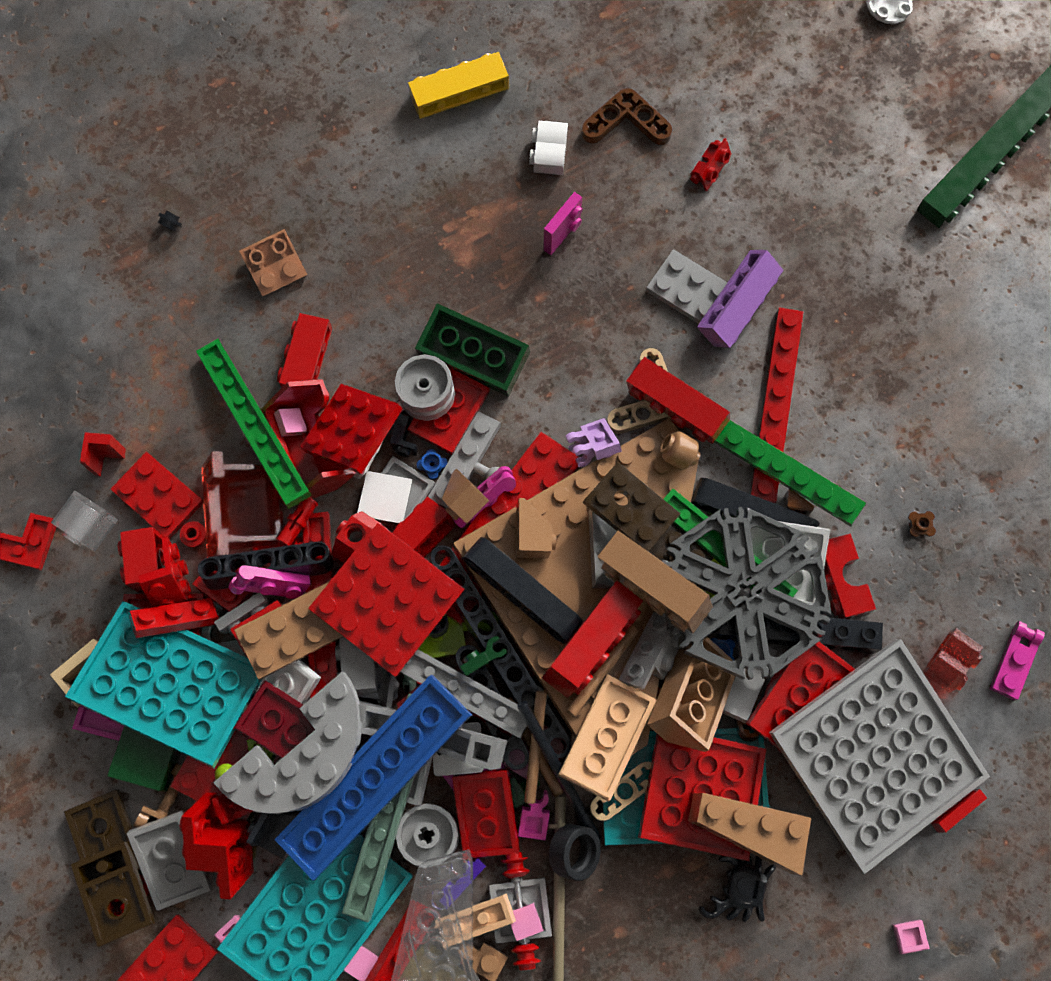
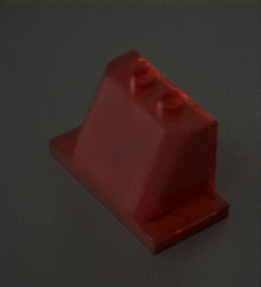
M211 452L201 467L207 558L227 555L229 550L278 544L276 537L281 533L280 526L283 525V512L279 510L278 503L281 500V496L263 465L223 464V452Z

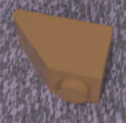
M457 468L453 471L442 497V500L448 505L445 510L455 520L460 517L466 523L489 501Z
M519 498L516 504V558L548 559L552 550L556 549V534H552V525L525 498Z

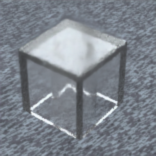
M74 490L51 523L64 531L62 535L79 547L81 544H84L95 552L118 519Z

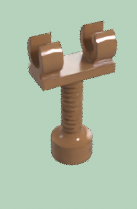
M175 763L171 771L173 780L182 765ZM172 787L168 788L169 791L165 794L166 796H164L162 804H160L157 810L143 806L133 826L137 828L147 824L151 816L158 819L166 817L179 791Z

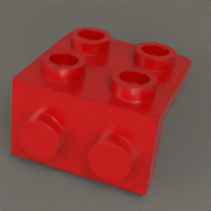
M168 536L162 538L165 568L138 575L139 584L152 607L188 602V595H191L189 582L185 578V575H189L185 560H180L179 549L176 543L172 544Z

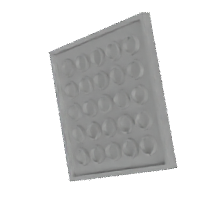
M901 639L894 640L769 732L852 862L862 874H866L990 777Z

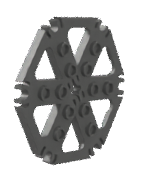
M738 507L736 510L737 517L732 518L729 515L728 508H725L722 518L720 510H718L673 541L666 551L668 555L673 556L674 561L668 562L663 560V563L697 587L715 595L710 599L713 608L694 633L687 629L685 632H682L675 628L670 636L672 638L677 634H682L685 641L678 647L684 649L690 643L692 647L685 650L684 653L742 680L745 679L744 668L746 669L745 674L748 680L753 679V669L756 668L761 671L762 679L768 677V668L770 677H772L822 640L817 637L825 635V631L817 627V622L827 625L832 614L822 556L820 554L817 558L811 559L817 553L818 548L816 547L811 551H807L804 548V544L810 539L808 536L803 537L799 542L796 540L804 534L802 531L747 507L745 510L742 507ZM753 527H758L772 533L784 541L783 548L757 566L755 565L750 529ZM710 531L719 532L722 536L726 567L690 552V545ZM805 570L811 575L815 602L813 605H809L774 588L798 571ZM755 584L748 594L750 598L744 595L734 600L741 591L740 586L745 589ZM665 614L668 631L674 625L671 624L672 620ZM764 617L795 630L799 634V642L779 657L770 656ZM732 618H734L739 657L735 661L724 659L703 647L704 638Z

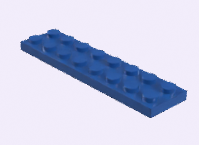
M430 675L354 755L351 761L352 766L339 785L321 801L303 809L275 838V841L313 881L316 880L472 714L433 675Z

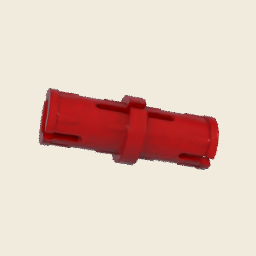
M310 497L300 502L294 513L289 514L287 517L288 522L279 536L276 537V541L282 546L292 545L301 529L305 530L307 527L306 522L318 506V503Z

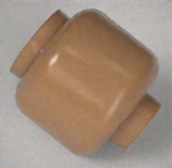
M680 431L668 434L660 446L662 459L680 470H685L690 465H696L701 455L697 440Z

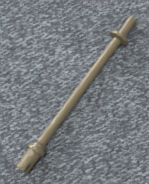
M555 797V824H548L549 829H554V834L565 825L566 797ZM555 872L553 981H564L565 878L560 877Z

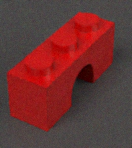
M851 533L829 539L824 566L827 591H830L832 597L830 602L831 609L835 616L838 615L839 619H851L870 614L876 610L868 584L853 586L848 584L843 577V567L853 564L859 559Z

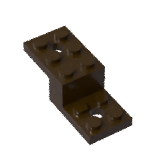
M619 462L614 465L583 501L584 505L614 530L620 531L660 561L667 560L670 562L671 555L666 553L668 547L673 541L685 534L673 524L681 513ZM614 495H625L628 504L623 506L617 504L614 500ZM696 542L690 545V552L710 561L713 560V557Z
M113 790L64 811L80 861L71 864V868L97 947L104 946L154 924L155 920L138 873L141 869L127 836L128 831L133 828L120 790ZM103 818L107 823V829L103 834L99 835L94 830V824L98 819ZM116 899H120L124 903V911L120 916H115L111 912V904Z

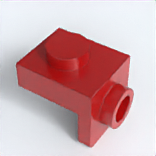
M224 794L212 799L214 813L220 819L222 825L252 812V810L234 803Z

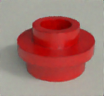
M188 522L180 530V540L188 547H198L206 539V529L199 522ZM191 530H196V536L193 538H189V532Z

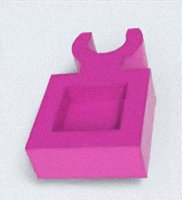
M544 790L543 798L536 800L534 804H529L530 807L522 806L518 830L519 837L546 840L550 812L542 808L548 803V791Z

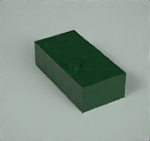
M438 303L415 346L418 355L435 356L445 362L448 367L508 397L530 354L528 344Z
M124 726L107 776L167 792L173 779L171 771L175 763L178 764L181 753Z

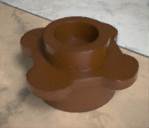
M915 511L911 512L908 516L910 520V534L913 537L924 535L932 537L935 535L936 529L933 527L934 514L930 511L920 514Z

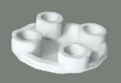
M867 0V7L870 13L877 20L886 24L903 22L913 10L912 0Z

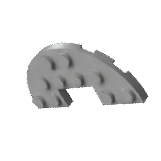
M341 672L300 707V710L315 729L309 736L275 765L262 747L256 745L214 782L218 789L234 803L246 809L267 814L300 811L314 805L329 795L351 768V761L361 739L360 701L348 675Z

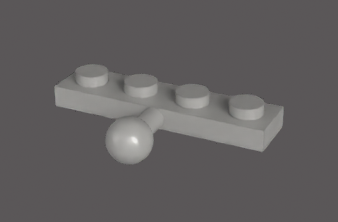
M479 411L477 412L428 495L430 499L444 509L448 507L442 500V497L456 468L468 480H470L474 472L487 479L499 469V467L488 468L480 464L501 427L499 421Z

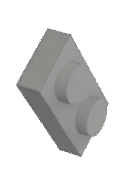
M257 593L214 623L223 634H233L230 630L231 628L267 607L270 603L263 594Z

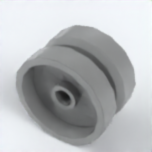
M423 354L411 357L397 371L395 377L396 392L407 414L415 419L429 421L438 419L449 411L454 402L455 389L451 372L445 362L435 356Z
M423 804L413 807L403 815L396 840L398 849L406 860L416 866L431 867L442 864L452 856L458 846L460 834L458 824L450 812L441 806ZM426 830L433 831L434 833L431 841L424 839V832Z

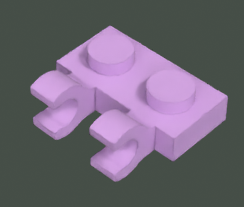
M604 418L580 426L581 431L571 432L566 435L569 443L577 441L574 445L568 446L569 450L576 456L584 454L582 457L575 459L579 467L588 465L594 456L599 460L622 452L618 439Z

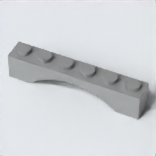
M359 700L360 722H362L361 733L374 735L396 710ZM459 728L438 750V753L489 770L500 769L507 740Z

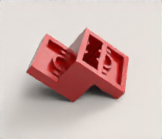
M206 792L181 816L179 827L183 833L182 856L185 858L186 870L218 872L216 885L219 887L220 899L231 900L254 873L252 846L246 843L248 839L246 832L250 826V821L233 820L222 825L220 819L214 813V805L212 803V799L217 797V793Z

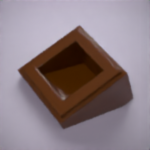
M788 489L785 493V508L809 516L814 510L813 504L792 489Z

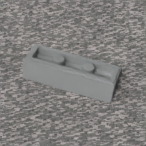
M589 509L592 588H611L614 582L607 578L605 572L600 568L602 564L598 559V555L615 535L616 530Z

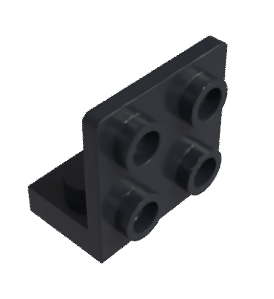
M302 810L281 814L262 813L259 820H254L246 832L248 836L246 843L250 846H260L283 859L286 852L275 841V838Z

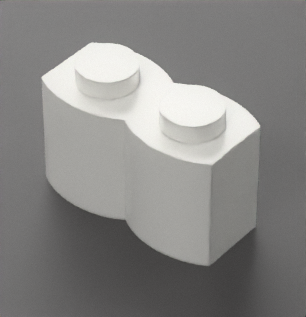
M539 121L538 128H533L532 143H536V148L530 151L529 164L534 165V172L563 175L568 123Z

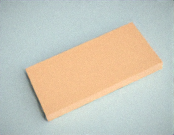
M607 674L558 776L606 801H610L657 699Z

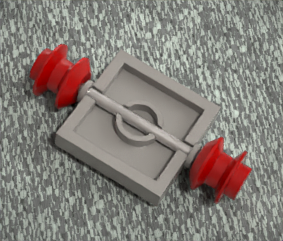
M522 852L509 853L505 855L506 860H500L502 863L507 864V870L502 875L514 879H511V882L489 885L490 897L493 899L507 893L512 911L531 903L535 904L544 931L519 940L518 942L522 944L516 945L511 950L518 957V960L513 965H518L519 971L535 969V963L541 962V960L534 957V951L539 949V946L528 942H530V939L552 936L545 878L522 881V878L519 877L525 876L530 871L523 866V861L528 859V857H522ZM511 924L494 930L496 944L516 941Z

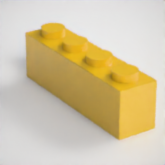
M499 52L485 54L481 58L472 61H464L458 66L449 69H440L436 73L425 77H417L413 81L408 82L411 99L419 119L507 90L509 89V75Z

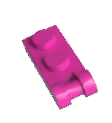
M500 467L477 487L489 501L468 524L472 523L485 507L493 505L501 493L512 491L516 487L515 478L509 467ZM460 517L457 520L454 519V522L460 528L467 524Z
M242 566L236 573V577L229 583V589L234 594L249 591L263 595H276L295 599L302 596L311 584L309 575Z
M1020 621L1015 624L990 690L1014 701L1019 699L1038 647L1043 641L1044 632L1038 629H1029L1027 624ZM1022 637L1029 640L1027 646L1020 644Z

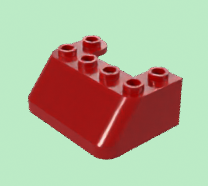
M323 379L287 382L261 408L263 415L312 496L310 498L312 499L339 489L357 474L354 471L308 454L300 448L317 422L318 414L326 408L329 402V393L326 390ZM300 408L307 432L303 435L282 436L274 413L278 409Z

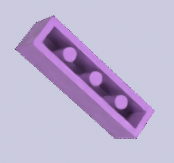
M767 250L749 251L698 324L697 328L713 346L730 348L737 341L743 328L750 322L754 312L764 302L767 293L777 283L783 269Z

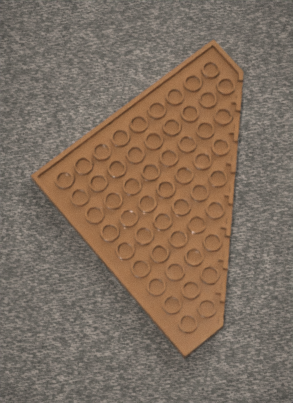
M671 418L621 446L622 452L613 454L609 458H602L592 462L527 500L552 525V534H556V549L552 550L548 559L516 558V507L453 543V548L575 738L602 682L576 717L569 715L566 710L577 697V694L573 693L567 699L542 679V676L568 642L563 644L553 638L474 572L463 561L462 557L480 537L486 538L576 612L584 623L610 589L592 588L589 508L583 504V501L598 483L619 462L662 499L672 489H675L691 502L698 462L694 466L690 465L687 469L680 470L666 463L662 459V452H660V446L664 438L670 433L673 434L679 431L670 420ZM614 495V500L617 504L622 506L628 504L625 495ZM670 556V562H673L674 558ZM641 597L643 602L638 608L642 613L632 624L639 632L608 672V675L618 680L654 612L648 607L649 604L643 597ZM651 675L643 690L635 689L656 699L659 678ZM650 716L631 756L648 744L650 727L647 724Z

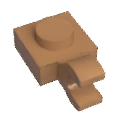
M462 941L457 948L459 954L473 960L470 969L490 981H496L508 958V955L485 942L482 943L480 949L466 941Z

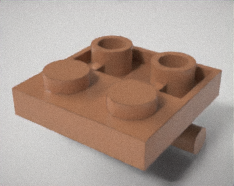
M285 229L239 250L262 297L307 275Z

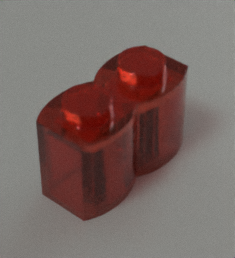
M955 628L944 638L936 653L924 668L923 674L948 692L955 689L960 690L968 680L966 674L969 668L972 667L974 669L982 660L983 655L980 653L983 646Z

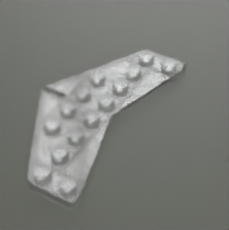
M469 849L428 859L419 866L391 981H480L472 968L473 861Z

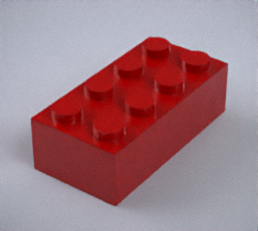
M616 581L545 672L542 679L567 699L573 693L579 695L594 677L590 672L594 674L609 657L610 654L606 650L611 652L626 634L627 629L642 613L638 608L643 600Z

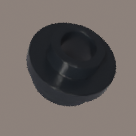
M167 210L165 214L159 213L158 216L160 218L157 223L174 232L177 231L178 227L181 228L182 224L178 222L180 217Z

